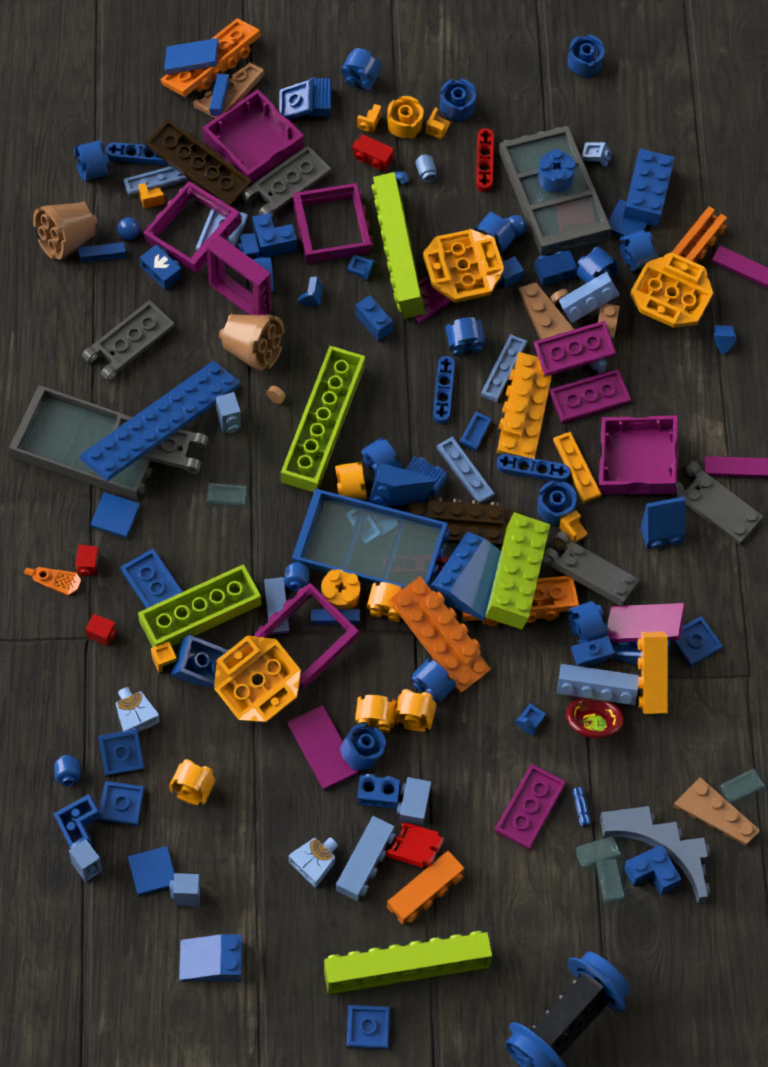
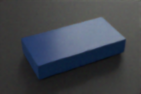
M475 411L459 444L477 452L492 423V418Z

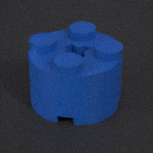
M586 35V37L578 36L573 39L569 48L568 67L574 73L585 78H590L599 72L603 65L605 53L602 41L593 35Z
M354 49L353 52L349 53L341 69L342 75L346 79L345 82L352 87L356 85L370 90L382 69L380 59L377 56L373 58L370 56L371 52L365 49Z
M465 79L447 81L441 88L440 110L442 113L456 122H462L473 114L476 103L474 85Z
M100 140L74 147V157L78 159L76 166L82 180L89 181L108 175L107 165H109L108 156L103 154V145Z
M553 149L551 152L543 155L538 169L539 185L550 193H554V191L562 193L570 189L574 180L576 164L573 158L559 149Z
M489 212L475 228V231L495 238L499 254H502L515 238L512 222L507 218H501L494 212Z
M640 230L620 238V241L623 240V244L620 245L621 254L625 264H630L632 267L629 268L630 271L642 269L647 262L658 258V253L653 249L651 243L653 238L650 232Z
M595 247L591 253L579 259L577 276L584 283L590 282L605 272L611 278L613 273L617 274L619 263L603 249Z
M474 317L455 320L454 325L450 326L449 323L445 327L449 349L453 352L454 356L463 355L467 351L479 353L486 344L480 319L475 321Z
M383 437L361 451L364 457L362 460L368 469L370 467L373 469L374 477L380 463L403 469L400 460L396 462V452L386 439L383 440Z
M550 481L540 489L537 511L545 522L550 523L552 526H558L563 517L575 511L576 492L570 484L563 481Z
M592 601L568 609V612H571L568 615L569 623L574 636L579 635L580 640H577L579 644L599 639L609 634L606 623H603L601 617L603 616V611L599 604L595 605Z
M430 658L412 674L411 678L414 682L413 686L419 692L424 691L433 696L432 700L436 704L440 703L456 686L454 679L451 681L448 679L449 673L434 660L430 662Z
M361 723L352 727L342 742L340 751L343 759L352 770H367L372 768L383 754L386 740L378 728H372L368 724Z

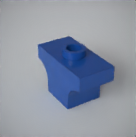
M608 636L571 646V652L576 665L587 668L601 666L606 659L615 654Z

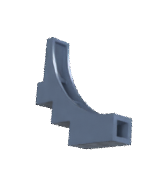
M649 806L601 813L600 823L603 838L620 837L634 839L653 847L662 844L668 856L680 867L689 880L697 903L706 902L708 895H710L709 884L705 883L704 880L706 869L702 863H705L708 856H710L709 845L705 844L704 838L682 840L681 828L677 827V822L653 825L655 824V817L653 812L650 813Z

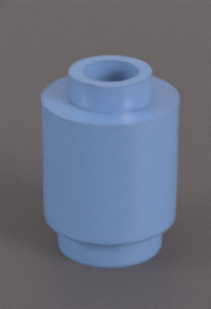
M426 154L419 156L415 164L420 178L426 183L434 181L437 178V169L432 156Z

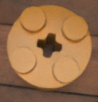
M402 96L400 99H394L389 104L387 126L391 134L400 138L413 139L421 131L424 111L417 99L410 96Z
M362 462L335 466L339 495L357 500H367Z
M342 569L331 570L322 581L321 594L336 609L356 608L360 600L358 577L354 573L343 572Z
M380 582V586H376V583H373L367 603L370 615L380 618L382 615L389 617L390 621L400 622L402 617L389 599L401 591L402 587L385 582Z
M407 689L402 690L396 704L395 723L398 725L400 722L404 724L403 728L411 731L424 732L425 728L430 730L437 707L436 702L432 700L433 696L429 693L419 694Z
M365 695V699L362 700L360 696L357 699L355 723H365L372 728H378L382 733H389L395 724L394 714L397 702L392 699L391 703L387 701L388 697L379 695Z
M185 759L183 763L179 764L169 789L172 793L174 791L177 792V798L193 805H198L199 802H202L203 805L206 803L215 784V778L212 775L213 770L206 766L200 767L192 761Z

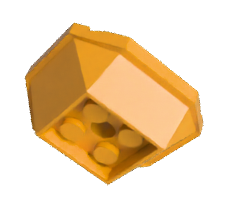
M472 229L437 236L423 252L424 262L432 287L455 303L491 295L504 272V266L495 238Z
M671 252L664 255V257L654 259L645 264L630 295L640 313L675 328L697 325L712 298L713 290L705 267Z
M247 635L217 659L214 689L238 720L266 723L298 697L301 670L276 639ZM257 675L263 676V682L260 685H254L253 679Z

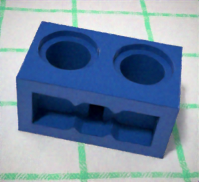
M373 774L360 775L357 805L397 809L400 780L391 776L380 778ZM370 786L374 790L372 792H366L364 788ZM392 789L394 792L392 794H386L384 793V790Z

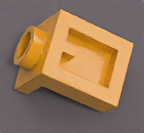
M374 104L372 110L368 111L367 117L359 115L357 118V128L374 133L381 118V106Z

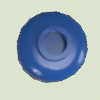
M294 562L288 565L285 571L284 584L292 591H298L300 588L302 589L304 586H307L310 578L309 568L302 562Z
M71 755L61 756L54 764L56 781L64 786H71L76 783L81 777L78 759Z

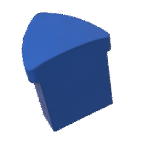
M354 254L347 268V273L368 281L373 273L375 260L366 259Z
M310 277L308 292L298 298L299 304L320 306L323 285L318 277Z
M714 325L715 344L719 351L725 354L732 348L737 336L734 334L733 326Z
M530 703L514 723L526 733L535 735L536 729L546 717V713Z

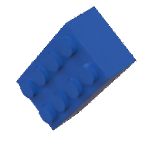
M639 149L623 218L645 222L648 225L658 227L675 157Z

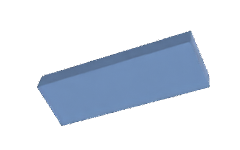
M283 577L264 579L268 620L275 612L279 613L286 602ZM288 619L273 631L271 635L289 633Z

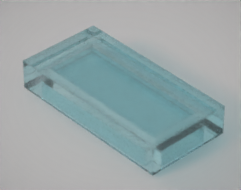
M209 483L207 503L245 506L247 486Z
M752 769L721 784L719 789L725 799L732 803L763 788L764 784L755 769Z
M613 836L575 847V852L582 868L620 856Z
M616 859L596 862L603 901L624 899Z

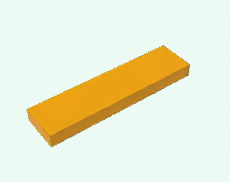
M568 432L554 437L553 442L564 464L570 469L569 475L583 503L601 498L602 494L572 433Z

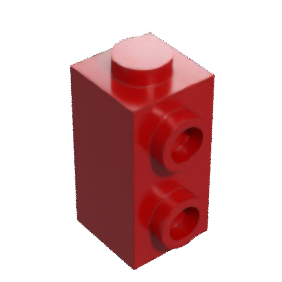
M363 134L359 140H355L352 146L354 158L360 162L372 165V167L378 170L386 171L394 159V148Z

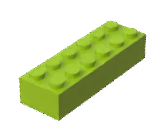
M515 512L513 513L507 525L486 618L523 629L530 615L550 524Z
M243 564L138 612L139 623L152 647L168 641L171 646L179 644L181 639L189 635L196 636L261 606V595Z

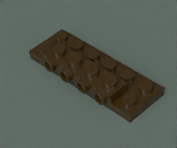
M167 119L145 142V147L204 191L230 207L242 195L243 191L252 184V180L238 171L234 164L226 162L219 153L211 151L204 142H199L192 133L184 131L170 119Z
M440 497L428 500V503L410 502L408 513L446 522L448 530H450V537L448 542L445 541V543L459 544L468 531L485 538L495 547H502L507 525L513 513L523 515V511L505 510V506H501L498 502H491L489 505L482 504L477 500L463 503L460 499H453L451 502H448ZM407 524L406 539L437 542L440 532Z

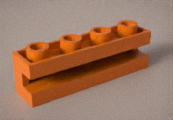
M709 206L672 253L694 263L698 259L702 260L707 252L706 249L709 246L712 247L717 240L718 234L722 235L726 230L727 217L723 214H720L719 217L715 216V209Z
M447 851L388 900L387 909L398 916L397 920L402 925L406 922L411 923L417 918L419 911L428 909L433 904L432 900L437 896L439 898L448 891V887L451 884L456 885L463 879L464 867Z

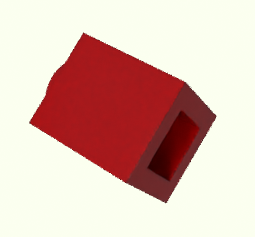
M78 545L75 564L77 574L82 576L96 575L99 558L98 546Z
M93 613L85 633L86 638L108 646L110 640L113 641L115 639L117 630L115 622Z

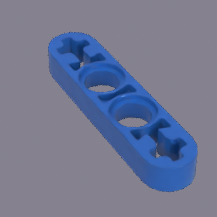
M113 142L106 146V155L112 161L169 165L163 159L158 158L156 154L151 158L146 157L145 154L152 151L145 147V145ZM130 150H134L137 152V154L134 156L127 155V152Z
M449 356L441 357L437 367L433 419L438 424H445L450 418L455 363L453 358ZM444 363H448L447 372H444ZM442 378H446L450 381V383L448 385H442L439 381ZM446 395L448 400L442 402L438 399V396ZM440 407L444 408L443 417H439Z
M510 454L500 455L496 463L497 469L502 473L546 481L566 482L570 474V469L565 464ZM504 461H507V466H503ZM521 463H526L529 468L521 470L518 466ZM544 466L548 471L541 474L537 471V468ZM560 470L563 471V476H559Z

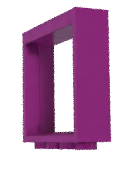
M188 182L179 190L174 199L168 202L167 207L158 213L156 219L151 225L147 226L143 234L146 243L153 247L157 245L161 249H165L170 258L197 274L208 262L207 247L211 244V240H215L219 235L227 240L242 223L239 211L193 183ZM194 198L224 216L225 219L190 258L157 237L186 204Z
M357 183L292 193L293 207L306 264L353 257L354 254L358 256L371 254V246H374L373 237L368 234L370 225L369 221L365 220L364 217L366 216V207L361 204L363 195L361 190L358 191ZM352 198L362 243L312 250L303 206Z
M220 235L215 240H211V244L207 247L209 286L248 315H268L271 312V273ZM225 263L253 283V294L225 274Z
M311 583L302 589L300 588L297 592L298 595L293 599L287 600L283 605V609L279 613L275 612L271 615L269 622L265 626H260L254 635L256 637L268 638L273 631L283 624L311 596L347 631L301 675L299 685L303 689L360 636L359 631Z

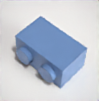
M234 392L216 397L217 417L223 434L234 433L241 429V412Z
M407 777L406 784L402 783L400 795L404 797L403 802H398L397 814H400L399 821L423 825L431 781Z
M86 839L82 842L78 841L71 846L69 850L71 862L85 882L102 871L100 858Z
M174 873V880H170V892L175 906H199V874Z

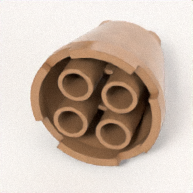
M85 202L43 206L37 208L33 216L34 227L38 228L41 238L38 239L40 246L51 259L57 258L59 260L67 257L95 236V225L98 224L96 216L91 214Z
M230 314L225 327L220 330L219 338L222 339V345L226 351L254 369L263 371L265 368L270 369L280 355L282 346L279 345L281 334L285 333L284 324L279 317L272 315Z

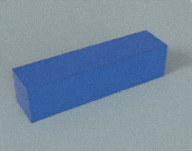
M217 74L209 107L211 116L223 114L230 84L228 74Z
M124 242L79 247L80 263L126 258Z
M311 609V625H340L325 609ZM337 609L352 625H360V609Z

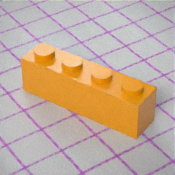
M641 632V639H638V650H641V658H638V669L641 670V677H638V688L641 689V696H638V707L642 709L644 714L668 713V636L665 632Z

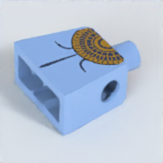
M125 687L118 692L122 700L116 702V709L123 731L138 729V732L160 722L157 711L142 692L132 695L129 687Z
M313 838L288 855L289 863L316 888L334 865L335 856L331 852L338 845L332 838H329L323 844L318 839Z

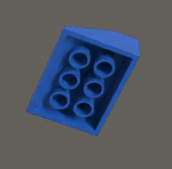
M467 531L433 582L432 591L440 592L445 598L443 603L445 605L485 620L501 551L485 538Z

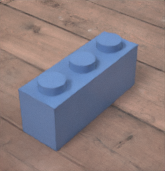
M605 272L559 299V302L569 320L573 323L620 294L608 273Z

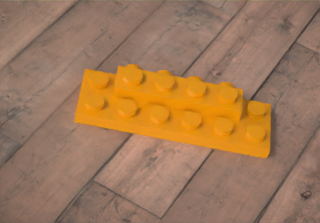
M519 352L515 369L511 370L509 380H512V383L508 385L506 391L508 401H505L502 409L505 416L501 418L499 429H502L497 453L510 454L535 459L552 375L544 377L539 359L536 356Z

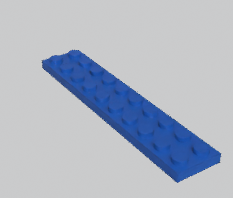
M212 361L80 454V460L108 482L215 405L216 397L232 393L239 388L241 381L218 363Z

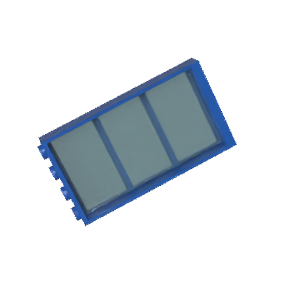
M315 489L292 560L293 563L302 562L309 569L324 573L342 569L343 572L356 574L359 582L369 585L376 583V586H380V582L400 586L403 589L421 576L432 591V580L438 574L439 565L437 564L439 559H442L444 556L445 548H443L445 541L448 542L450 530H448L446 522Z

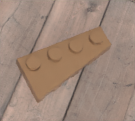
M249 63L232 75L233 78L230 79L223 113L234 108L265 75L263 69ZM213 91L207 92L200 101L197 99L193 102V106L196 109L210 116L209 107Z
M537 283L519 288L520 296L540 340L574 330Z
M701 777L673 804V807L678 810L681 809L687 812L689 816L700 819L709 827L722 831L724 835L744 846H747L760 831Z

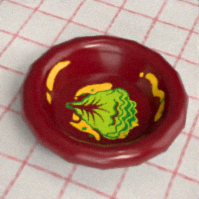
M580 697L572 701L566 709V720L569 726L585 737L595 739L609 738L617 734L623 727L624 716L620 708L610 701Z

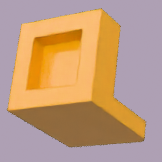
M437 108L433 110L426 123V134L442 140L450 126V121L438 117Z
M146 183L138 185L144 209L165 204L164 193L161 192L160 188L147 190Z
M577 510L563 517L560 520L559 526L562 532L567 533L574 543L587 536V531L580 524L581 515Z
M169 641L151 648L152 659L158 673L163 672L162 666L177 661Z

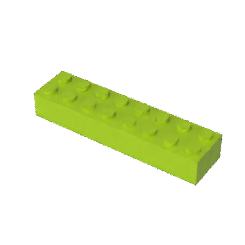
M395 172L373 177L374 184L371 186L375 196L374 201L378 211V220L382 230L381 235L385 245L384 250L388 260L387 265L391 275L390 279L394 289V299L398 312L403 314L404 319L426 314Z
M329 346L281 470V483L310 492L319 489L365 368V356Z
M475 931L467 936L456 934L450 936L449 939L433 938L425 943L414 941L407 946L396 944L389 946V949L372 948L368 950L369 952L364 953L353 951L346 956L331 955L328 956V959H324V974L329 995L490 968L492 953L488 933Z

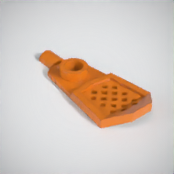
M26 567L24 571L25 575L33 577V581L66 596H70L78 591L81 584V579L74 572L38 567L35 570ZM46 573L47 576L42 578L40 574Z

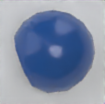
M520 215L509 217L508 219L513 224L512 228L515 238L523 236L527 231L528 225L525 218Z
M123 218L118 223L117 231L123 239L133 240L140 233V225L134 218Z

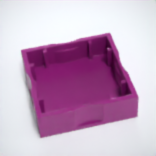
M258 89L238 102L234 108L202 127L203 140L215 152L219 153L226 162L234 164L238 171L251 179L252 184L304 148V135L287 118L282 116Z
M649 416L645 418L602 417V456L599 475L601 494L678 493V416Z

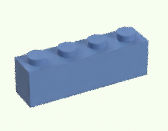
M561 664L557 694L635 705L639 675Z
M372 816L336 883L337 892L358 901L360 896L364 897L369 887L366 884L369 879L373 880L378 870L375 867L379 861L382 862L387 852L385 849L388 844L391 845L393 843V839L396 836L393 825Z

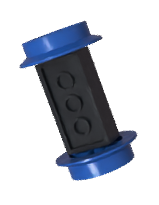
M586 952L581 959L570 958L567 964L576 979L573 981L572 987L560 995L554 1007H550L546 1011L545 1017L540 1022H536L531 1030L516 1022H512L509 1025L512 1035L505 1042V1048L511 1057L521 1067H566L560 1059L561 1056L605 1007L616 1012H624L626 1010L624 998L630 993V986L613 965L593 952Z

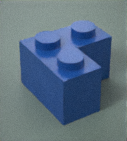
M270 213L252 217L253 231L261 257H271L297 251V239L292 224L274 228Z
M88 794L54 813L70 848L74 843L82 842L85 839L90 845L94 844L85 826L100 819L103 815L93 797Z
M662 844L627 860L624 870L633 886L651 878L660 895L677 888L680 884L681 878Z

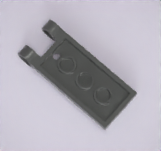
M306 146L253 185L247 187L243 191L241 198L249 204L259 194L268 204L259 210L258 215L270 213L272 218L275 212L292 201V193L308 190L329 175L331 168L309 146Z
M149 300L96 343L88 347L83 352L82 358L91 364L101 353L110 362L101 371V376L109 382L116 377L121 369L175 327V323Z
M118 414L114 430L133 417ZM180 429L141 458L182 468L189 473L197 474L202 463L198 459L186 457L189 444H192L196 448L205 449L209 438L201 433Z
M689 461L684 467V471L688 476L694 478L695 481L687 490L678 481V493L671 495L676 498L684 497L685 505L740 545L763 519V515L705 473L695 461Z
M559 532L553 539L554 546L559 550L565 551L561 558L557 551L552 548H547L544 551L543 564L553 567L619 606L624 604L638 584V578L572 542L570 536L565 532Z

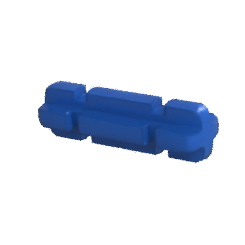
M578 787L573 789L578 816H580V825L587 826L591 823L590 815H588L589 810L586 797H584V789Z

